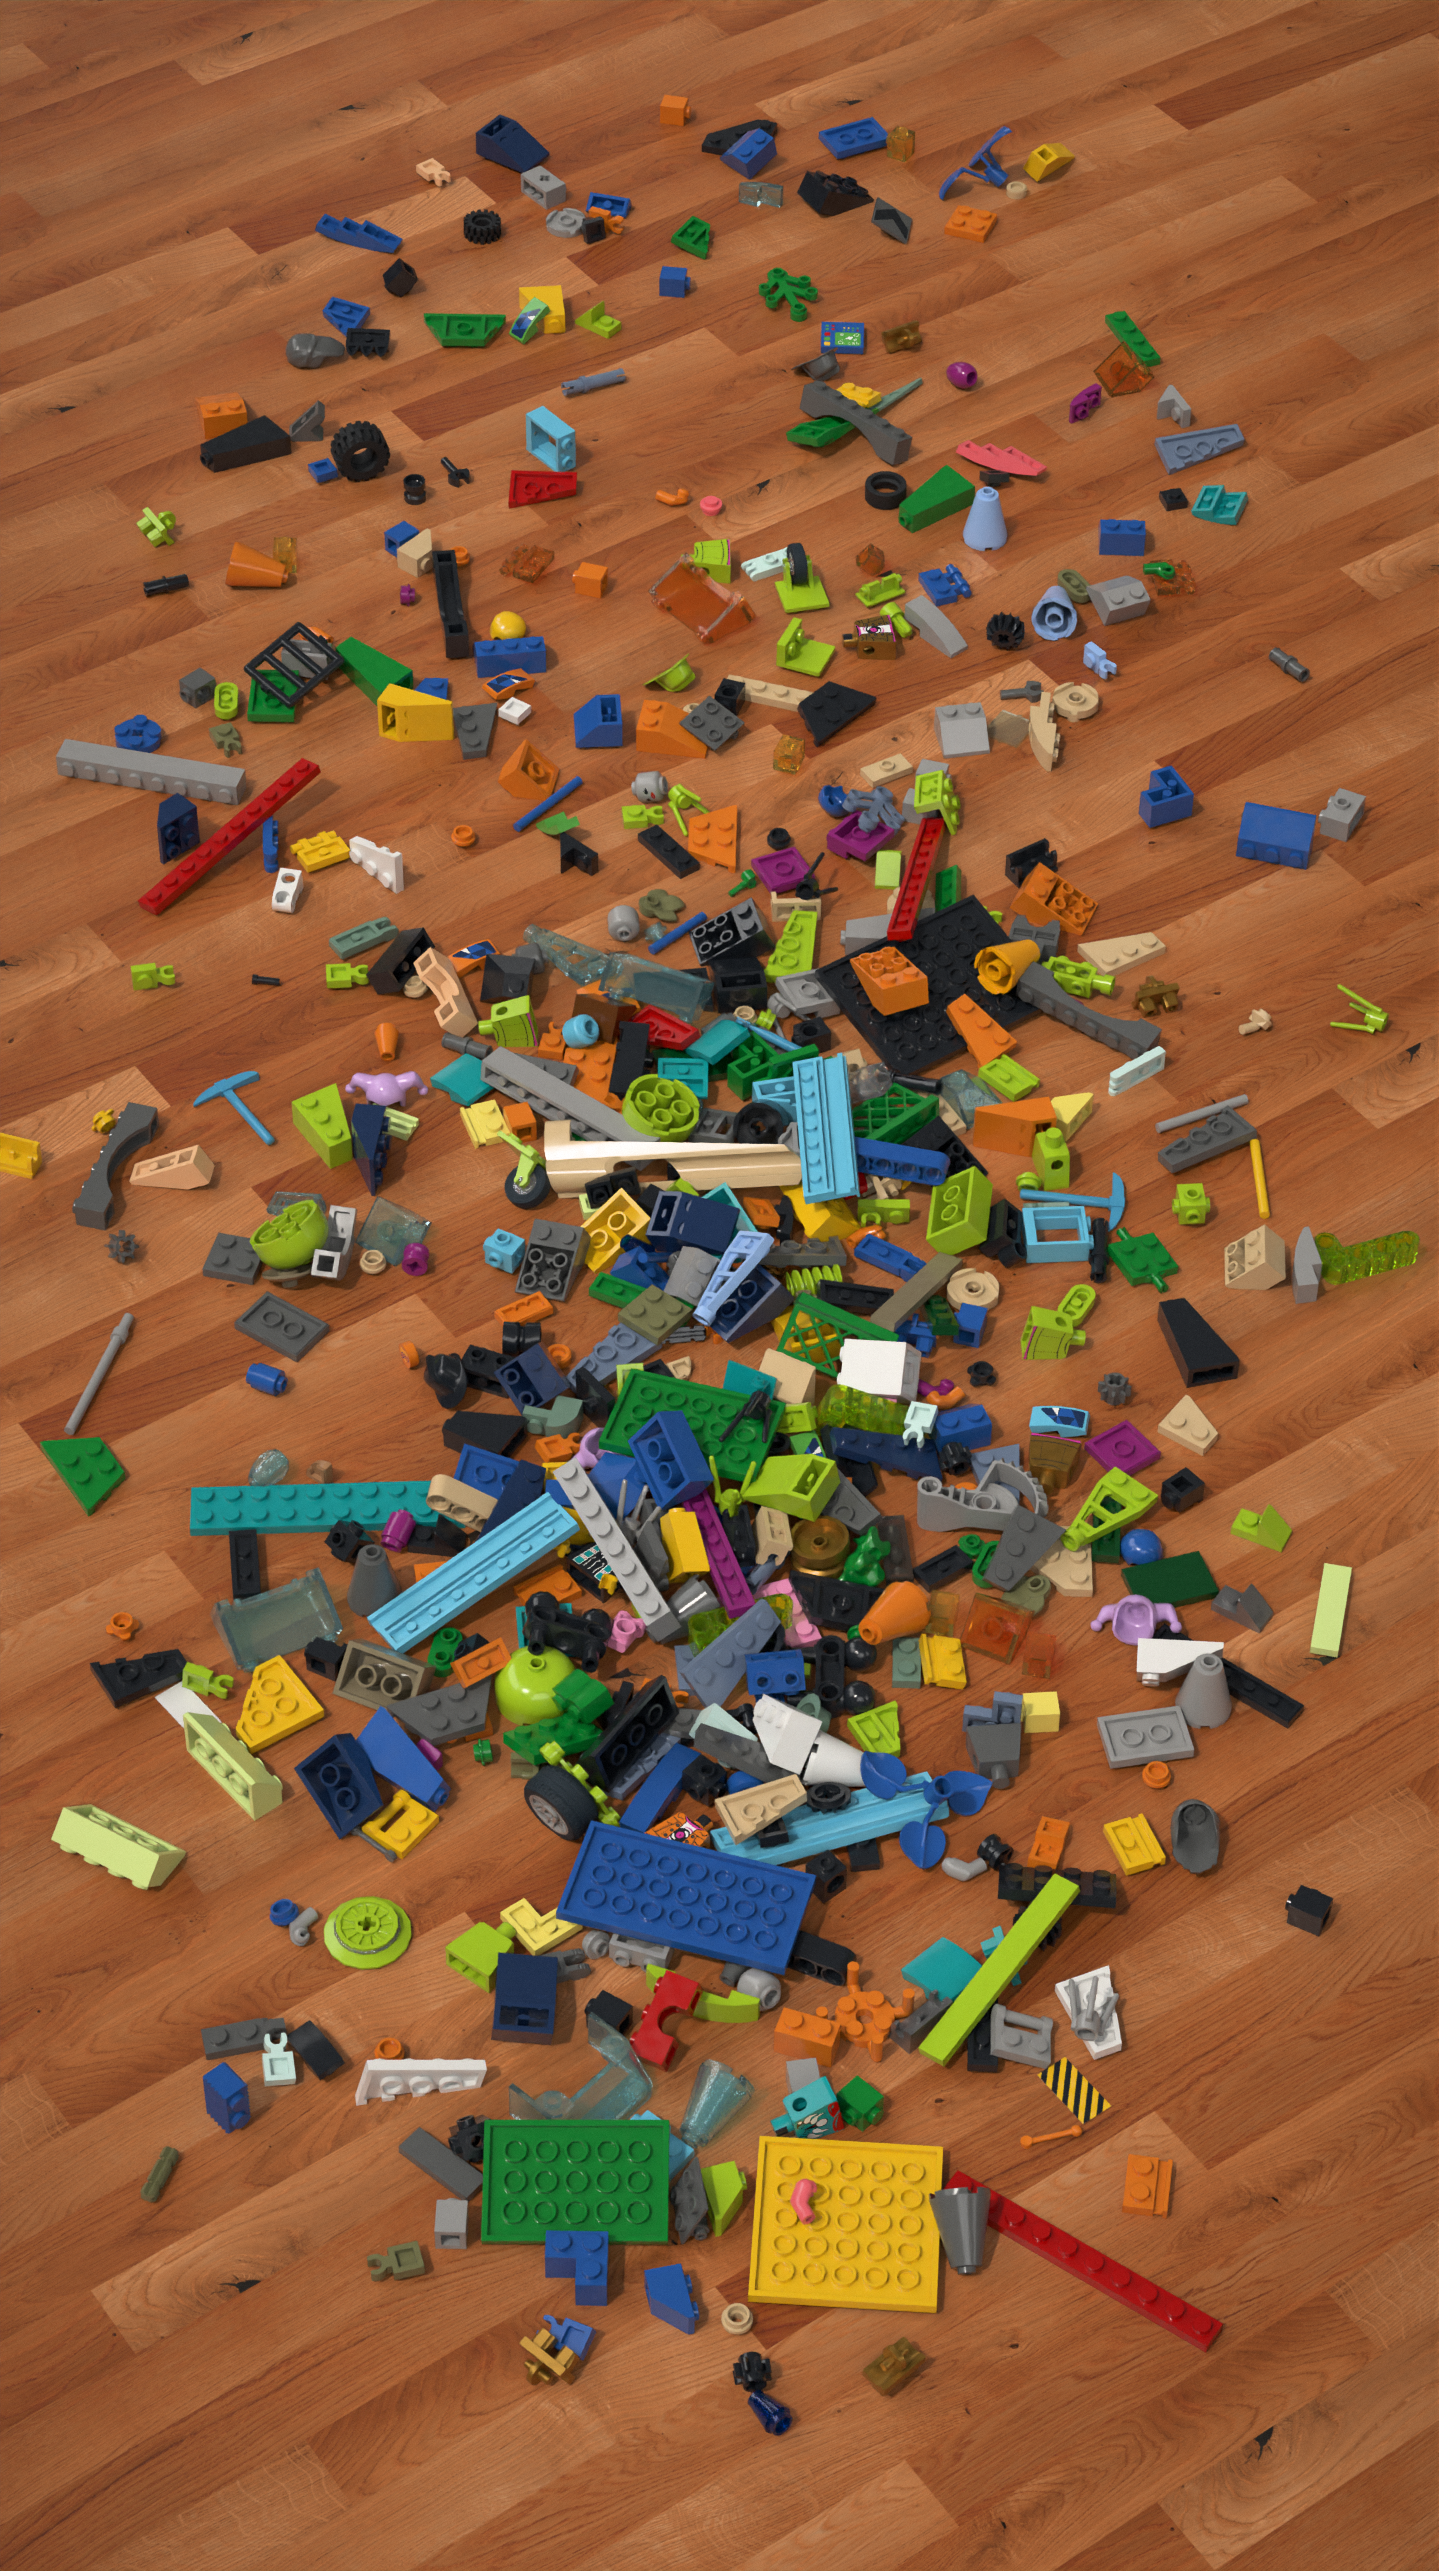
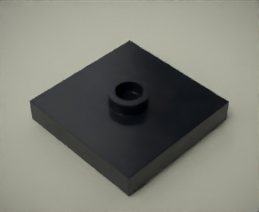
M581 1367L575 1370L576 1397L579 1400H583V1413L598 1428H605L615 1406V1397L586 1368Z

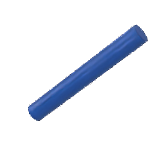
M700 912L648 947L649 952L653 955L703 923L707 920L706 914Z
M674 1252L640 1253L638 1260L641 1263H668V1258Z

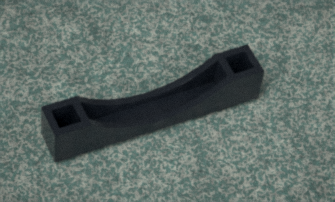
M455 550L432 551L433 576L446 658L468 657V629L461 603Z

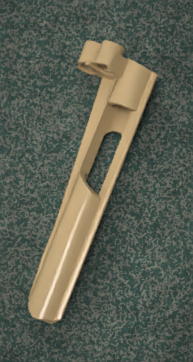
M571 1120L545 1122L544 1150L547 1159L545 1163L546 1172L551 1187L559 1198H574L587 1194L585 1183L614 1172L613 1167L615 1163L631 1160L665 1159L677 1170L684 1181L689 1182L694 1187V1190H712L724 1182L727 1183L729 1188L798 1185L802 1179L800 1156L791 1147L784 1144L575 1141V1138H572ZM676 1180L639 1182L641 1194L649 1184H653L666 1191Z

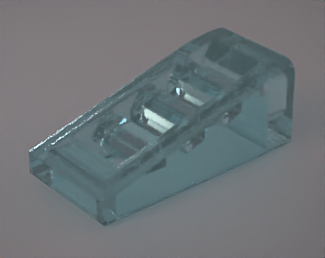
M276 1191L266 1210L269 1214L279 1216L284 1213L283 1209L304 1200H313L315 1204L319 1205L323 1213H325L327 1207L322 1194Z

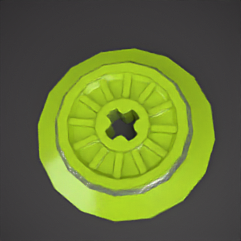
M375 1896L357 1897L342 1903L329 1915L324 1927V1942L331 1956L345 1966L361 1970L381 1968L394 1962L406 1951L411 1940V1923L404 1910L390 1900Z

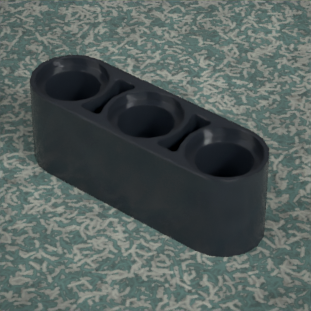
M800 1930L787 1968L832 1985L842 1986L847 1979L848 1963L856 1962L857 1958L853 1951L842 1945Z

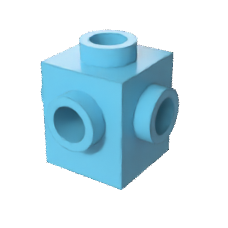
M498 1228L484 1242L485 1263L512 1274L524 1259L525 1239Z

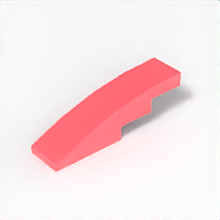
M967 440L959 444L956 453L976 463L1009 473L1037 476L1047 469V466L1012 446L1001 450L991 443L980 447Z

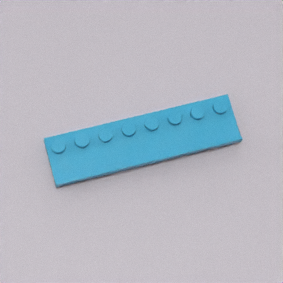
M841 1052L837 1053L836 1058L823 1060L821 1056L793 1062L805 1203L811 1204L852 1195L860 1197L846 1056H843Z
M547 1492L367 1617V1620L392 1650L403 1654L580 1530L578 1523Z
M926 1771L906 1777L905 1782L901 1786L919 1784L925 1780L930 1783L932 1778ZM867 1788L851 1792V1803L846 1805L845 1810H836L835 1814L827 1812L823 1815L821 1811L812 1812V1809L806 1807V1805L799 1806L782 1816V1819L788 1831L789 1842L775 1847L760 1848L756 1834L735 1845L726 1827L712 1830L710 1835L712 1843L719 1852L778 1865L825 1852L826 1850L901 1831L907 1823L912 1821L923 1824L931 1804L926 1802L923 1788L906 1792L896 1790L895 1795L888 1800L878 1798ZM947 1800L939 1805L929 1822L949 1817Z

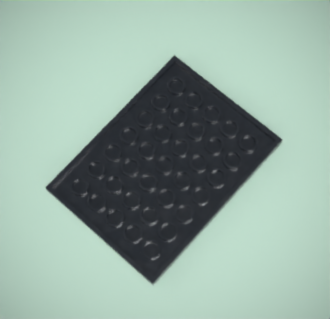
M974 894L917 921L912 939L899 942L888 940L886 936L815 970L814 974L817 981L889 1070L896 1068L901 1073L908 1075H917L968 1050L965 1039L962 1035L958 1034L946 1013L947 1006L964 994L973 1000L1005 1031L1044 1012L1040 1008L1024 1002L1021 998L1015 996L1017 984L1005 994H992L979 982L977 977L980 974L978 968L975 969L974 967L976 955L986 947L1011 943L1012 941ZM885 947H895L928 977L929 1003L884 1016L871 1003L850 963V959L859 957L863 953L880 951Z

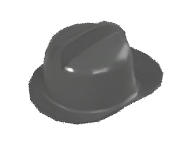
M838 347L825 352L816 359L791 368V370L803 368L812 379L817 381L827 380L840 371L834 353Z

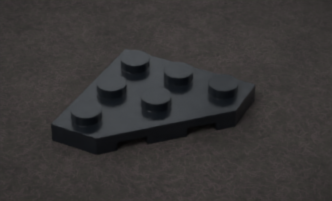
M758 119L709 133L702 143V152L723 155L748 131L758 128L774 137L777 131V123Z

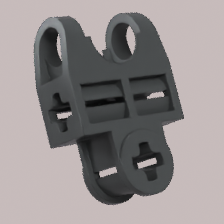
M1018 914L1012 923L1008 937L1012 942L1026 939L1034 941L1040 949V959L1036 963L1042 965V962H1048L1051 956H1057L1060 921L1052 920L1046 926L1034 927L1028 923L1026 915Z

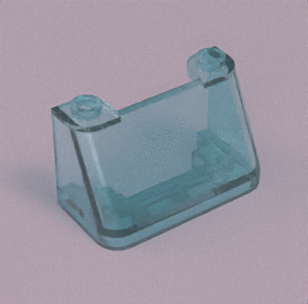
M319 1567L307 1571V1577L299 1580L295 1578L291 1580L290 1584L241 1601L239 1598L235 1599L232 1605L229 1604L228 1599L214 1603L210 1616L237 1670L243 1669L244 1673L254 1671L256 1666L278 1655L283 1656L306 1648L307 1644L310 1641L313 1642L316 1637L333 1642L338 1640L337 1635L342 1632L343 1627Z

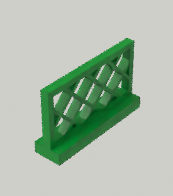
M893 1083L852 1109L854 1127H869L867 1130H854V1136L900 1145L939 1115V1098L934 1095L924 1098L897 1083ZM894 1093H897V1094H899V1095H901V1096H903V1097H889V1096L892 1095V1094H894ZM902 1104H903L904 1107H893V1108H889L888 1105H902ZM906 1104H916L913 1107L906 1106ZM875 1105H886V1108H872V1107L875 1106ZM889 1115H899L896 1118H889ZM860 1116H868V1119H854V1118L860 1117ZM871 1116H886V1118L871 1119ZM874 1126H882L879 1129H872Z
M802 1292L795 1300L793 1311L776 1351L802 1362H807L815 1366L816 1371L837 1380L839 1373L836 1372L832 1362L840 1359V1356L831 1359L825 1344L838 1340L842 1347L844 1346L842 1338L850 1334L857 1337L858 1340L897 1342L899 1335ZM801 1312L808 1315L812 1326L799 1330L796 1323L798 1313ZM815 1319H817V1320H819V1321H822V1322H820V1323L817 1324L816 1321H815ZM824 1324L833 1326L836 1337L824 1341L818 1327ZM792 1327H793L794 1330H795V1333L790 1334V1332H791V1330H792ZM814 1329L819 1343L807 1348L801 1333ZM839 1330H842V1331H844V1332H846V1333L840 1334V1331H839ZM797 1335L802 1350L793 1353L784 1349L787 1339ZM821 1346L827 1361L817 1364L811 1360L808 1351ZM804 1353L806 1358L799 1356V1354Z

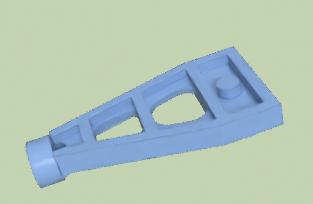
M739 1231L725 1251L696 1310L692 1314L698 1322L705 1326L712 1324L716 1318L715 1315L718 1308L761 1259L769 1253L770 1246L775 1240L768 1233ZM736 1258L746 1259L735 1272H729ZM726 1281V1283L720 1288L722 1282Z

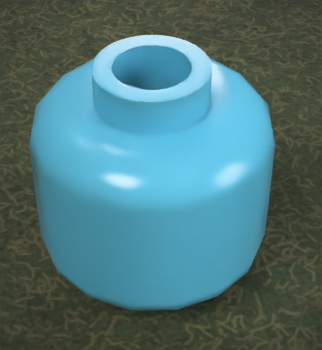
M587 1014L575 1016L563 1025V1039L573 1049L586 1048L597 1041L599 1037L598 1024L595 1019Z

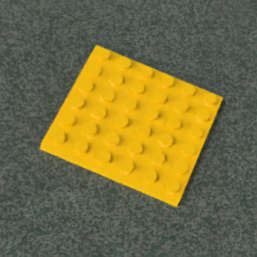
M760 2136L748 2302L936 2313L940 2233L929 2202V2194H935V2191L942 2189L943 2147ZM806 2178L814 2181L817 2185V2192H813L814 2196L810 2197L808 2201L816 2218L811 2223L804 2225L793 2209L790 2199L796 2183Z

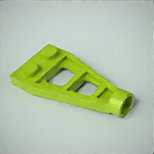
M1115 1466L1098 1481L1072 1525L1060 1536L1061 1542L1068 1550L1076 1551L1081 1546L1083 1547L1140 1518L1157 1503L1158 1495ZM1110 1496L1126 1508L1116 1514H1112L1101 1507L1100 1504L1104 1497ZM1092 1513L1105 1523L1094 1528L1086 1523L1085 1520Z

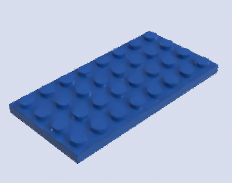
M591 1820L556 1910V1919L785 1975L816 1884V1875Z

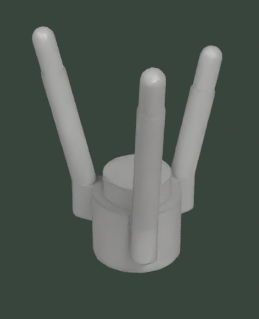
M775 993L767 1000V1007L772 1010V1013L776 1014L773 1025L777 1034L786 1039L777 1017L785 1018L790 1012H796L797 1007L784 999L781 993ZM805 1014L798 1016L804 1021L811 1020Z
M624 1479L620 1490L616 1521L630 1544L635 1545L646 1522L651 1521L653 1523L661 1511V1507H656L640 1528L641 1523L637 1521L649 1489L648 1485H645L631 1518L626 1517L623 1521L628 1483Z
M1094 1976L1092 1980L1087 2009L1082 2010L1079 2015L1075 1982L1073 1979L1069 1980L1072 2016L1070 2029L1075 2031L1074 2033L1078 2038L1086 2041H1093L1098 2036L1104 2035L1105 2025L1119 1999V1994L1115 1993L1100 2019L1098 2012L1094 2010L1099 1981L1097 1976Z

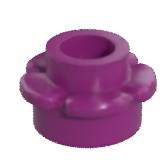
M407 584V586L401 585L400 604H407L409 606L410 602L415 600V588H411L410 584Z

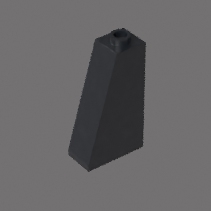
M265 415L200 445L201 463L214 473L292 454L290 435Z
M1185 1298L1159 1302L1157 1321L1186 1388L1237 1379L1239 1369L1238 1356Z

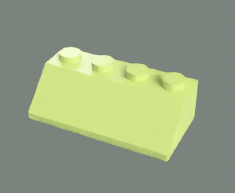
M191 1712L183 1714L187 1751L254 1821L283 1803L281 1791L283 1786L277 1776H271L266 1771L262 1761L259 1758H254L241 1740L237 1741L232 1736L230 1729L225 1723L220 1724L213 1715Z
M92 1804L63 1807L51 1840L61 1844L60 1848L69 1853L77 1852L84 1856L86 1862L93 1865L101 1864L108 1868L110 1874L117 1877L125 1876L132 1880L134 1886L145 1890L149 1887L161 1886L186 1853V1851Z

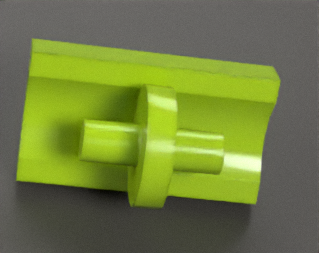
M148 507L143 509L145 517L136 524L144 536H147L154 547L164 541L168 546L173 544L174 541L167 534V530L174 528L176 522L175 515L170 511L160 512L157 518Z

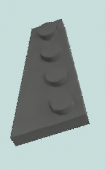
M1227 1105L1222 1109L1220 1115H1212L1206 1119L1204 1126L1201 1128L1195 1127L1190 1130L1188 1137L1185 1139L1179 1138L1158 1152V1161L1171 1173H1174L1257 1138V1129Z
M830 1236L827 1242H819L818 1238H808L805 1244H799L794 1240H786L781 1243V1246H776L772 1243L769 1253L761 1259L759 1264L772 1265L777 1268H784L787 1265H797L802 1268L823 1265L832 1268L834 1264L846 1266L847 1255L838 1236Z

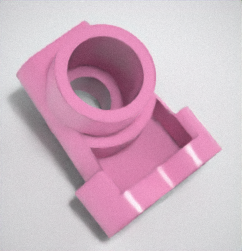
M619 1611L613 1620V1629L607 1646L618 1652H625L636 1638L642 1637L645 1633L647 1626L643 1619L633 1618L627 1611Z

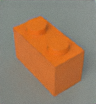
M784 2007L774 2030V2052L798 2059L816 2058L817 2064L831 2068L840 2046L841 2023Z

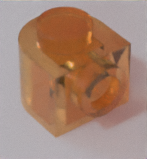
M871 543L855 557L857 567L871 576L880 574L885 567L884 552Z

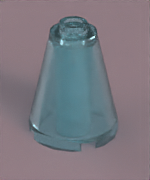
M707 2059L699 2066L679 2129L682 2141L693 2148L706 2146L745 2106L755 2092L753 2085L744 2076L741 2075L737 2079L730 2074L733 2070L731 2067L718 2061Z

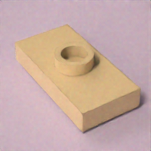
M901 753L860 769V775L872 788L913 773V766Z

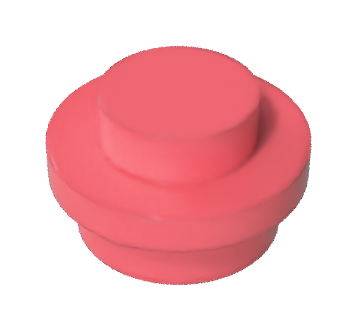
M707 496L700 501V508L705 515L715 516L719 514L722 508V501L715 496Z

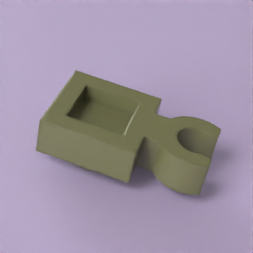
M231 722L209 728L210 738L217 749L224 748V755L227 758H230L231 750H236L239 755L242 754L239 735Z
M418 2241L387 2247L388 2256L372 2254L367 2257L368 2267H380L371 2271L372 2281H380L390 2273H393L394 2280L425 2273Z

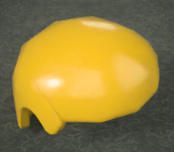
M503 611L494 617L489 632L492 639L496 637L501 640L523 638L526 632V623L516 613Z

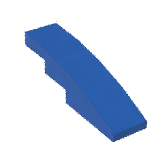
M327 214L323 215L315 228L316 232L334 240L379 252L394 253L403 240L367 220L361 225L347 217L341 222Z
M676 1742L633 1798L619 1821L620 1827L641 1833L650 1830L657 1819L661 1820L671 1801L675 1802L682 1791V1771L702 1753Z

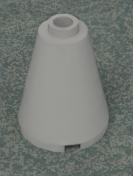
M1206 1653L1196 1658L1175 1699V1705H1180L1186 1724L1193 1728L1200 1729L1201 1726H1210V1729L1217 1728L1230 1717L1232 1702L1223 1663L1214 1654Z

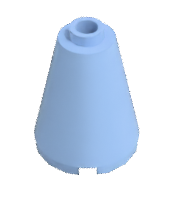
M983 487L977 491L963 530L964 542L972 549L985 551V548L992 547V550H997L1007 541V530L999 494L991 487Z
M1052 586L1045 592L1033 609L1031 620L1038 635L1044 639L1055 641L1058 638L1070 636L1075 630L1077 613L1066 590L1061 586Z

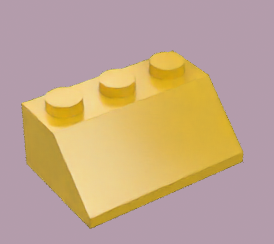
M802 1179L798 1185L779 1186L783 1194L789 1197L792 1208L795 1211L793 1215L805 1227L804 1233L808 1238H818L821 1242H827L830 1236H838L839 1240H842L861 1228L843 1198L806 1204L803 1195Z

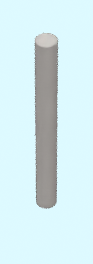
M1246 1094L1156 1123V1131L1161 1133L1221 1113L1222 1109L1227 1105L1233 1109L1248 1104V1097Z

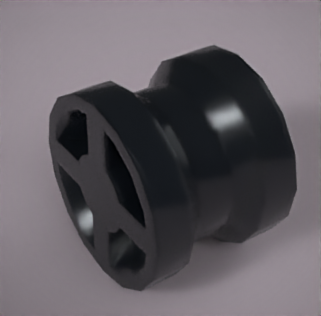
M991 1834L980 1844L977 1856L987 1860L989 1866L993 1870L998 1871L999 1865H1006L1010 1861L1014 1849L1009 1844H1003L997 1834Z

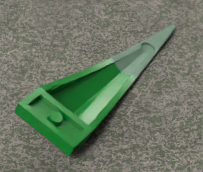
M922 377L881 397L880 402L865 409L871 410L873 414L878 413L923 383ZM830 416L801 423L786 432L788 441L822 448L856 426L841 417Z

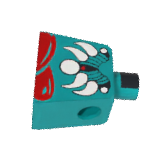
M826 2076L784 2097L782 2102L786 2114L770 2120L776 2137L793 2131L796 2138L817 2139L845 2129L837 2098Z

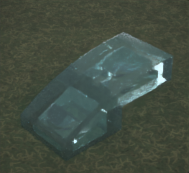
M741 182L739 184V202L755 207L763 203L780 208L783 204V186L764 182Z

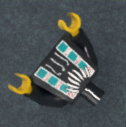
M566 1539L553 1548L558 1550L557 1555L560 1558L567 1557V1572L573 1580L603 1604L614 1593L625 1592L596 1542L575 1545Z

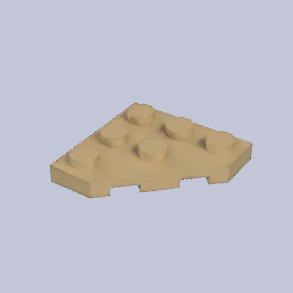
M1060 1526V1527H1062V1528H1064V1529L1067 1530L1070 1526ZM1059 1537L1029 1569L1036 1575L1046 1576L1051 1583L1057 1586L1056 1590L1063 1596L1092 1597L1091 1542L1083 1547L1081 1546L1076 1551H1070L1062 1544Z

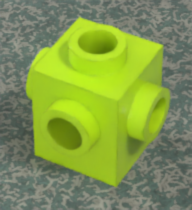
M1202 1183L1177 1184L1175 1199H1172V1212L1177 1214L1179 1224L1205 1223V1215L1210 1212V1199L1205 1197Z

